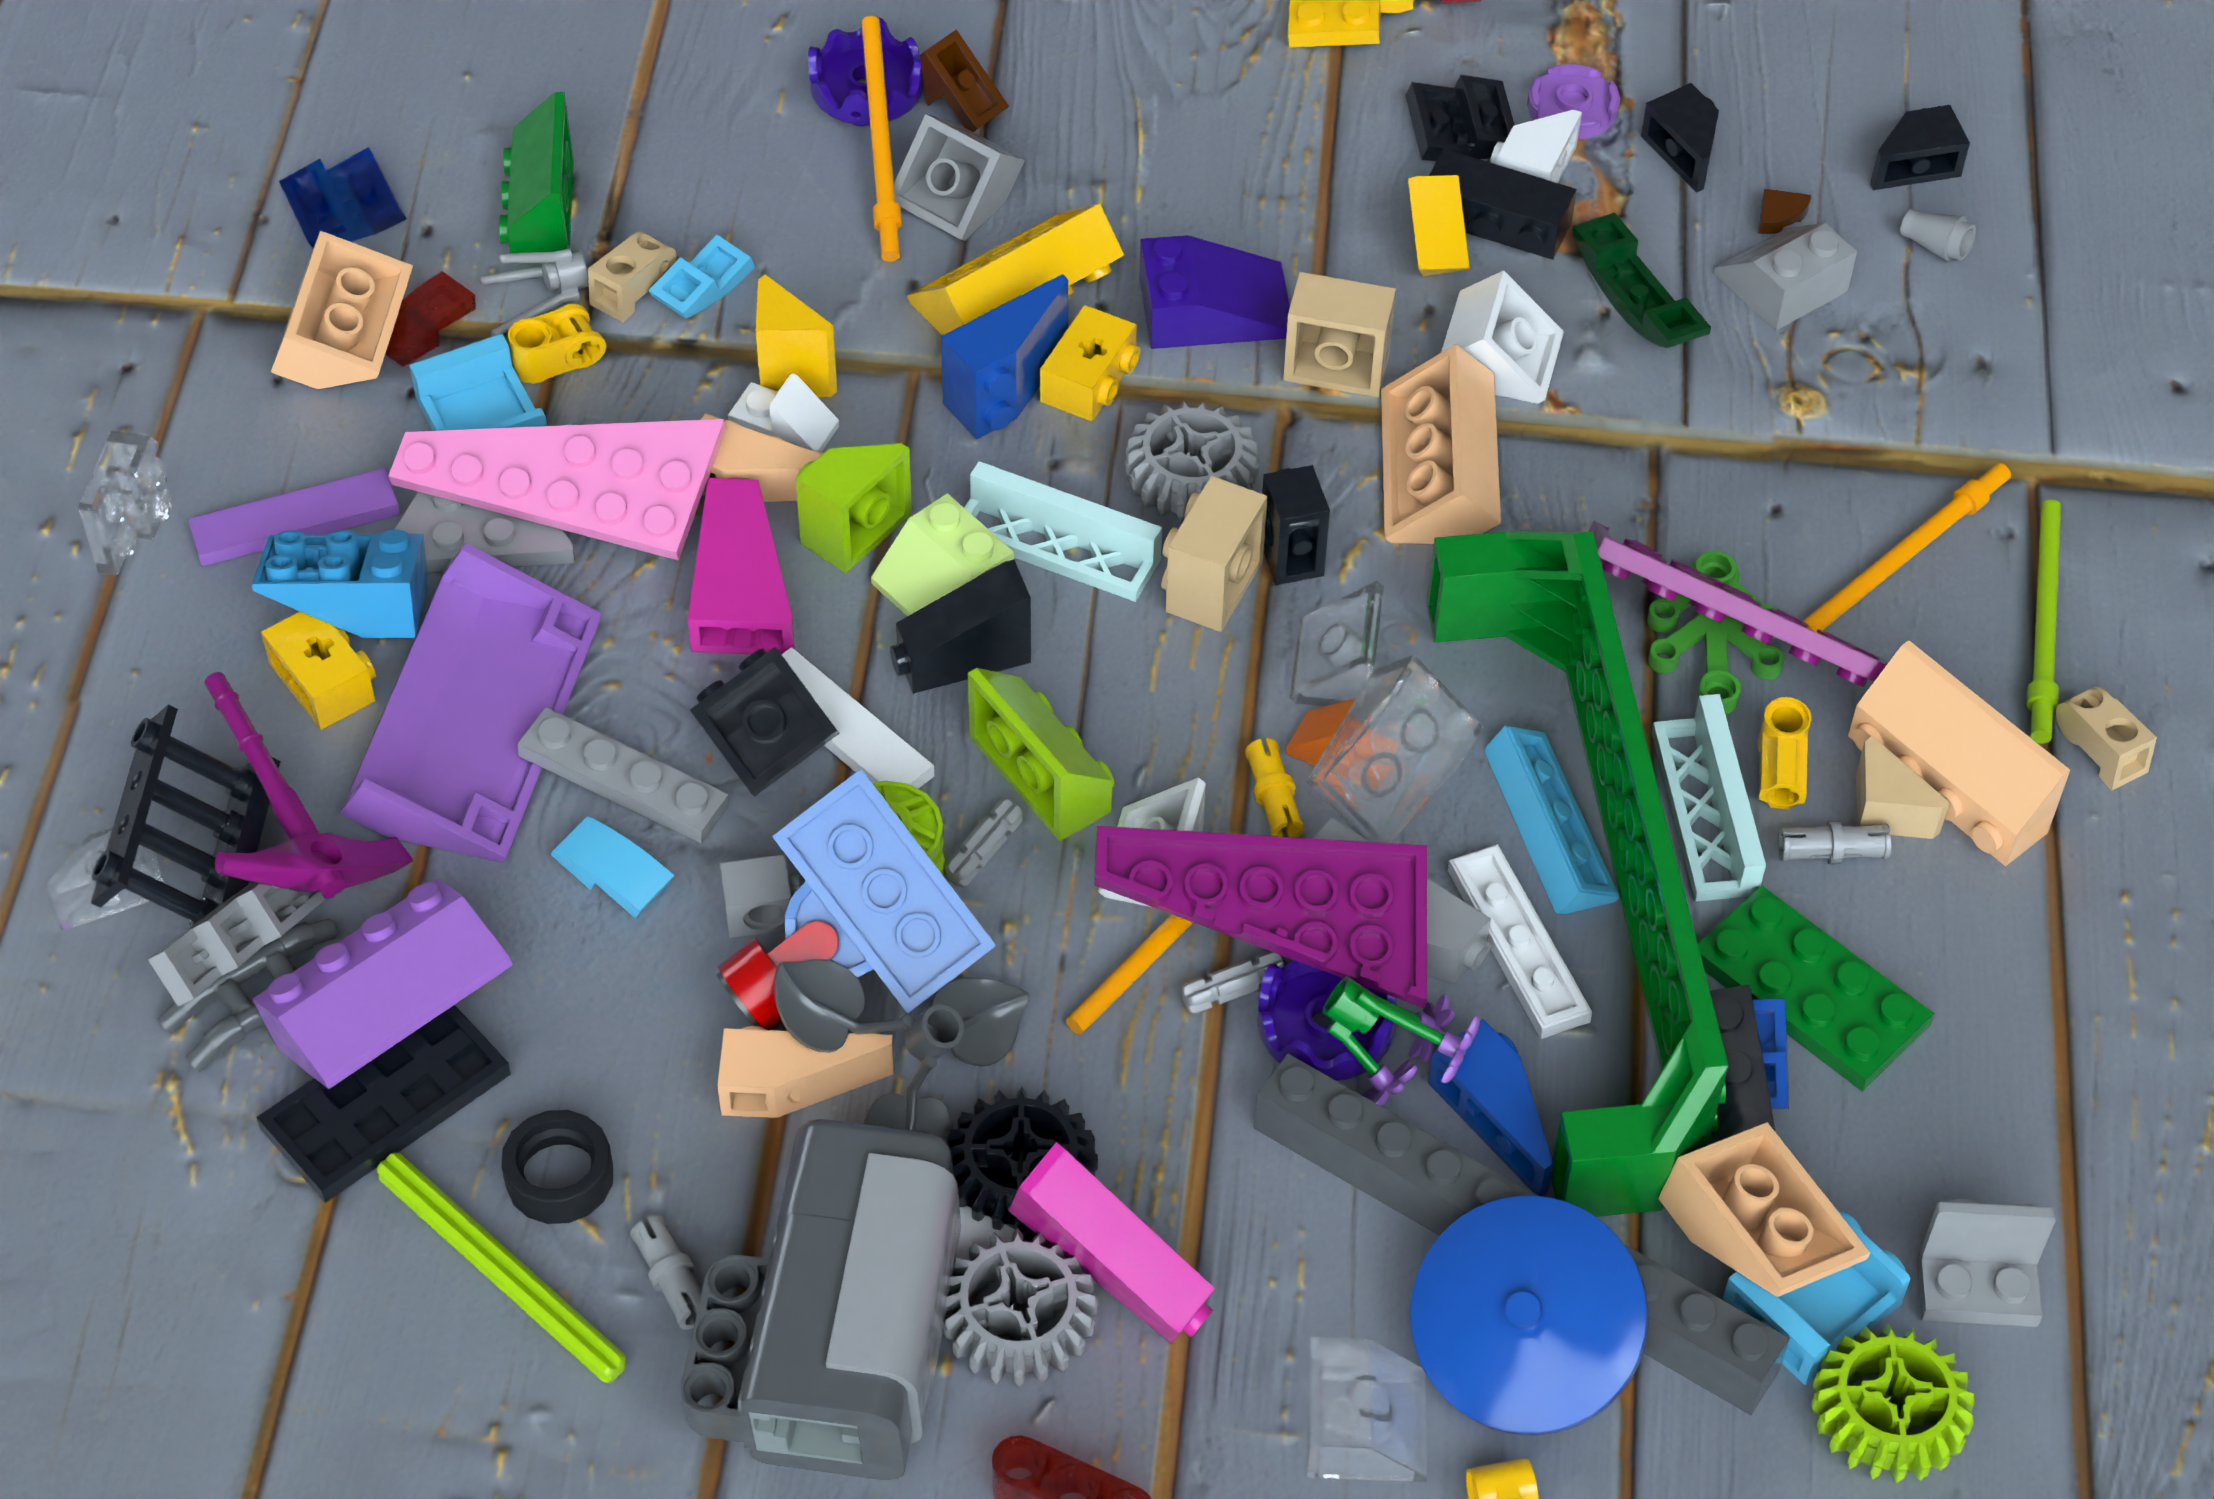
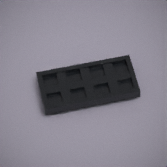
M453 1005L332 1088H326L314 1078L256 1118L261 1131L326 1203L377 1168L379 1163L385 1160L391 1153L400 1152L510 1076L509 1062L467 1017Z

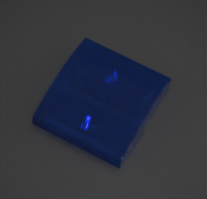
M369 147L330 169H327L321 159H318L279 181L312 249L315 246L320 231L352 242L377 234L407 219L377 158Z

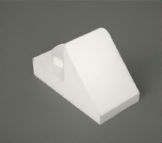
M794 373L789 375L779 391L751 382L728 414V420L734 421L743 427L769 436L780 437L786 442L812 451L822 452L839 428L838 418Z

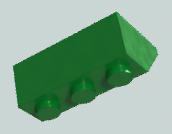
M555 92L513 127L512 147L504 148L503 150L505 176H510V181H502L501 183L503 210H508V215H500L499 232L501 244H509L511 253L555 252L570 248L574 157L565 92Z

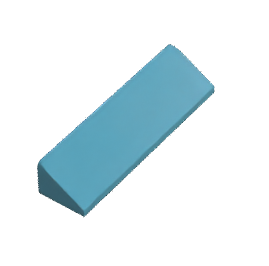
M1504 726L1486 746L1485 755L1554 911L1557 914H1569L1616 902L1619 899L1618 892L1545 732Z

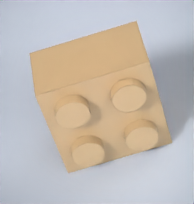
M1300 272L1288 312L1283 381L1379 398L1390 355L1396 288Z
M1214 476L1209 478L1201 493L1194 492L1191 495L1185 509L1183 523L1179 529L1173 527L1169 531L1163 546L1162 554L1168 558V564L1162 578L1161 588L1166 590L1167 613L1218 632L1223 631L1263 562L1267 510L1266 495Z

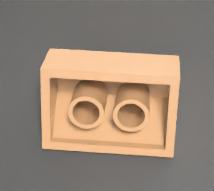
M320 231L306 266L271 373L315 389L376 379L385 357L413 265Z

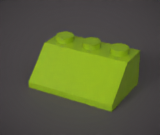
M979 668L968 672L970 739L1059 841L1064 840L1112 812V788L1115 785L1112 773L1101 760L1095 761L1084 749L1082 740L1073 727L1070 725L1064 726L1053 714L1052 707L1043 693L1040 691L1034 692L1020 676Z

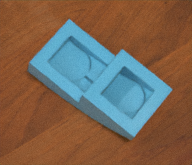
M716 234L690 263L680 257L649 289V293L652 297L686 319L708 308L729 293L755 268V265L749 255Z
M589 816L551 853L554 859L589 890L598 885L635 919L670 884L675 876L635 843Z

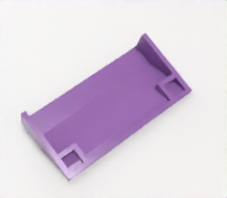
M464 543L440 578L416 638L412 643L339 814L387 838L397 837L398 840L503 863L507 858L542 767L519 757L517 744L545 707L563 715L602 613Z

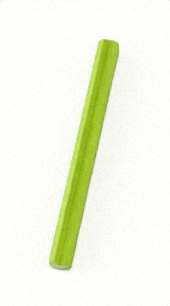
M391 1153L385 1160L379 1163L376 1169L379 1174V1180L602 1382L611 1383L625 1371L627 1367L626 1356L619 1348L401 1153Z

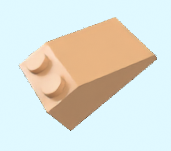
M1768 1122L1678 1157L1658 1198L1693 1244L1775 1297L1782 1296L1865 1261L1870 1255L1867 1247Z

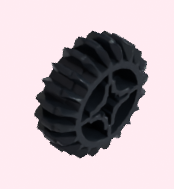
M1022 1086L1017 1092L1016 1098L1007 1099L998 1090L992 1105L978 1098L974 1105V1114L961 1112L958 1119V1129H950L947 1137V1144L952 1154L953 1175L958 1186L959 1207H970L972 1209V1219L975 1221L983 1220L985 1215L991 1217L992 1228L995 1230H1001L1004 1224L1014 1225L1015 1231L1018 1228L1023 1234L1026 1230V1225L1009 1212L1010 1206L1020 1185L1056 1142L1095 1176V1170L1098 1169V1154L1094 1150L1095 1137L1092 1134V1130H1085V1120L1082 1117V1113L1069 1115V1105L1065 1099L1050 1105L1049 1096L1045 1089L1036 1099L1027 1098V1093ZM1022 1149L1024 1150L1023 1173L1019 1174L1018 1158L1019 1150Z

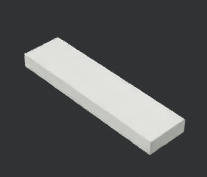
M791 647L782 654L840 733L824 746L853 771L857 772L862 769L872 783L893 781L907 783L917 789L935 776L934 765L796 650Z
M1498 844L1449 860L1448 873L1464 902L1491 918L1487 941L1491 943V951L1539 1038L1544 1039L1590 1023L1592 1010Z

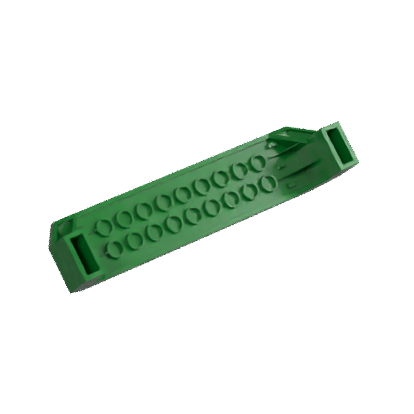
M1520 530L1434 538L1426 601L1434 642L1507 637L1566 673L1661 1066V1073L1642 1104L1561 1112L1552 1156L1551 1181L1555 1199L1576 1205L1595 1217L1661 1211L1664 1206L1658 1198L1677 1158L1708 1146L1710 1135L1717 1133L1718 1104H1723L1726 1100L1725 1078L1729 1065L1594 533L1586 531Z

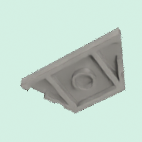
M421 492L416 494L394 529L405 531L408 534L424 535L427 573L444 572L464 543L483 551L511 567L575 563L573 544L561 529Z

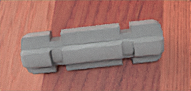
M1006 798L999 800L989 811L992 817H984L959 846L962 851H955L945 862V877L959 887L967 886L978 874L975 868H983L1007 840L1005 834H1012L1022 823L1023 810L1018 804H1013Z
M1268 951L1255 956L1256 962L1254 963L1247 959L1208 974L1209 980L1204 981L1203 977L1188 981L1181 986L1183 1002L1190 1013L1196 1014L1212 1008L1211 1002L1215 1000L1220 1005L1260 990L1258 984L1262 983L1268 966L1274 963L1283 968L1285 967L1284 961L1279 954Z

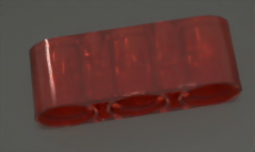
M1022 1435L1010 1436L996 1446L992 1455L993 1495L996 1499H1059L1067 1493L1081 1494L1086 1499H1151L1150 1495L1140 1487L1030 1437ZM1016 1468H1023L1032 1473L1023 1479H1015L1006 1475L1008 1471Z

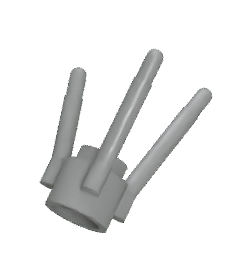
M570 248L555 252L501 254L499 256L501 263H542V266L484 275L480 278L481 284L504 283L543 276L548 291L557 290L559 294L493 329L491 337L508 333L509 328L521 319L533 318L545 314L564 303L580 300L578 290L589 286L587 267L582 253L579 250L571 252Z

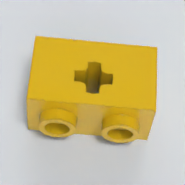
M1084 305L1040 368V402L1093 422L1104 405L1108 407L1114 401L1119 382L1124 374H1131L1137 366L1141 353V348L1136 345L1137 324Z
M298 612L261 631L269 665L320 730L331 726L376 701L371 680L376 678L375 669L368 656L362 650L355 653L350 647L349 637L345 630L303 612Z

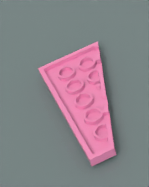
M725 419L405 432L388 477L391 484L679 561L727 427Z

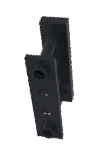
M168 704L152 719L144 718L133 734L131 746L136 750L107 849L99 857L92 872V880L97 883L91 904L101 908L119 892L126 889L189 919V926L191 927L248 885L249 881L218 874L215 869V858L219 852L252 853L257 851L270 801L250 763L245 767L239 765L234 768L170 736L178 709ZM164 757L224 786L225 793L229 795L226 810L222 811L159 780L158 777ZM272 757L276 766L279 769L281 761ZM151 801L213 830V836L218 839L214 854L210 855L146 824ZM139 845L201 874V880L206 883L202 898L198 900L134 869L133 864Z

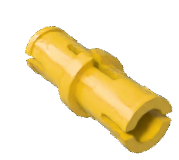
M1266 738L1265 743L1268 752L1265 753L1262 740L1257 739L1251 742L1245 749V755L1249 760L1256 782L1254 785L1255 790H1253L1255 800L1264 807L1271 836L1284 837L1281 830L1284 828L1287 837L1298 838L1303 834L1305 827L1294 800L1296 790L1294 779L1285 772L1278 743L1274 739Z

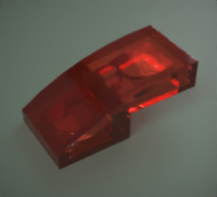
M445 272L438 273L402 300L385 354L404 367L440 346L439 331L476 310L475 294Z

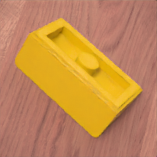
M1459 176L1409 177L1408 185L1418 267L1422 276L1470 270Z

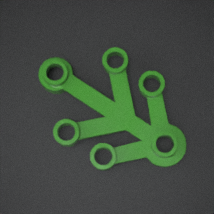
M1707 551L1691 564L1690 567L1753 596L1754 600L1761 603L1760 607L1770 610V608L1777 610L1773 606L1765 605L1739 584L1740 573L1736 562L1727 553ZM1678 593L1675 601L1669 599L1653 601L1649 607L1648 626L1653 631L1661 634L1674 631L1677 627L1680 613L1691 606L1689 604L1690 598ZM1657 614H1666L1670 618H1661ZM1699 614L1668 638L1654 641L1650 646L1648 664L1655 672L1661 674L1671 673L1677 669L1680 655L1705 637L1706 674L1702 676L1699 683L1697 702L1699 696L1720 694L1725 715H1728L1738 705L1741 684L1736 676L1728 672L1727 640L1752 659L1751 670L1753 674L1763 680H1773L1781 674L1784 654L1779 648L1767 645L1741 632L1743 625L1732 617L1726 615L1723 622L1720 623ZM1658 654H1667L1671 658H1661ZM1762 660H1769V661L1773 662L1774 664H1773V665H1767V664L1762 663L1761 661H1762Z

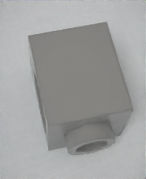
M785 854L720 863L729 938L785 931L784 916L791 897L800 888L799 875L788 876Z

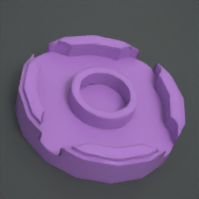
M1579 64L1557 65L1549 68L1546 75L1540 78L1538 75L1532 80L1527 100L1529 114L1533 120L1569 110L1582 112L1578 139L1592 138L1606 132L1615 123L1620 105V95L1616 84L1612 80H1610L1609 84L1607 80L1602 78V72L1593 67Z

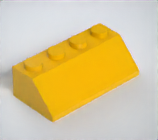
M1098 203L1059 212L906 296L910 304L943 336L1062 274L1069 280V296L1074 292L1072 284L1083 278L1086 283H1089L1107 275L1112 271L1109 264L1124 256V253L1101 204Z

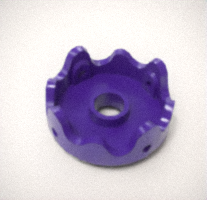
M878 17L881 29L888 121H892L909 112L919 102L924 90L921 58L918 46L913 38L909 37L903 42L896 40L891 35L887 23ZM862 27L855 32H844L840 29L832 30L821 51L819 48L810 46L808 51L809 84L812 97L821 110L835 119L856 126L870 125L867 84L858 82L860 79L866 80Z
M1296 960L1291 961L1283 968L1274 963L1268 966L1263 976L1259 995L1257 1023L1261 1040L1268 1053L1279 1064L1287 1054H1290L1336 1081L1347 1080L1367 1072L1344 1043L1327 1032L1328 1027H1322L1312 1019L1315 1014L1323 1012V1007L1328 997L1344 978ZM1365 987L1373 994L1397 1005V998ZM1379 1016L1368 1032L1362 1034L1355 1030L1352 1034L1378 1064L1391 1046L1395 1035L1396 1023Z

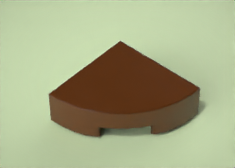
M1764 189L1758 233H1779L1783 227L1795 222H1801L1807 215L1811 195Z

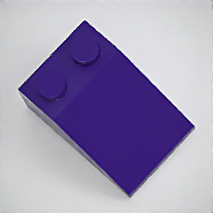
M1189 235L1140 239L1139 280L1151 349L1286 339L1290 304L1280 261Z

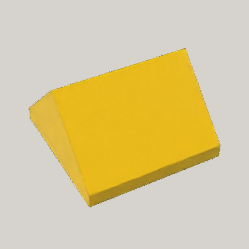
M766 274L758 279L755 329L760 385L779 391L789 375L794 373L799 376L817 397H832L838 392L833 324Z

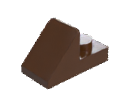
M957 29L920 54L926 104L929 106L943 96L964 128L974 132L1009 107Z

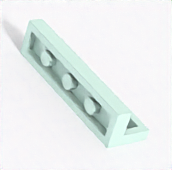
M978 461L970 474V499L964 508L975 518L979 511L998 517L1002 525L988 529L1014 551V558L1134 602L1139 598L1161 561L1162 527L980 461ZM1033 530L1044 534L1047 541L1028 545L1020 542L1017 534ZM1080 547L1090 551L1093 558L1075 562L1065 558L1062 551ZM1127 564L1139 570L1130 582L1111 575L1108 568Z
M1720 694L1699 696L1694 718L1653 722L1651 732L1695 902L1749 897L1761 886L1766 862ZM1694 736L1697 749L1688 758L1671 748L1668 738ZM1688 774L1707 784L1708 792L1701 800L1681 789L1680 783ZM1699 816L1719 827L1720 833L1712 843L1692 832L1691 825ZM1712 859L1730 870L1732 880L1705 883L1702 869Z

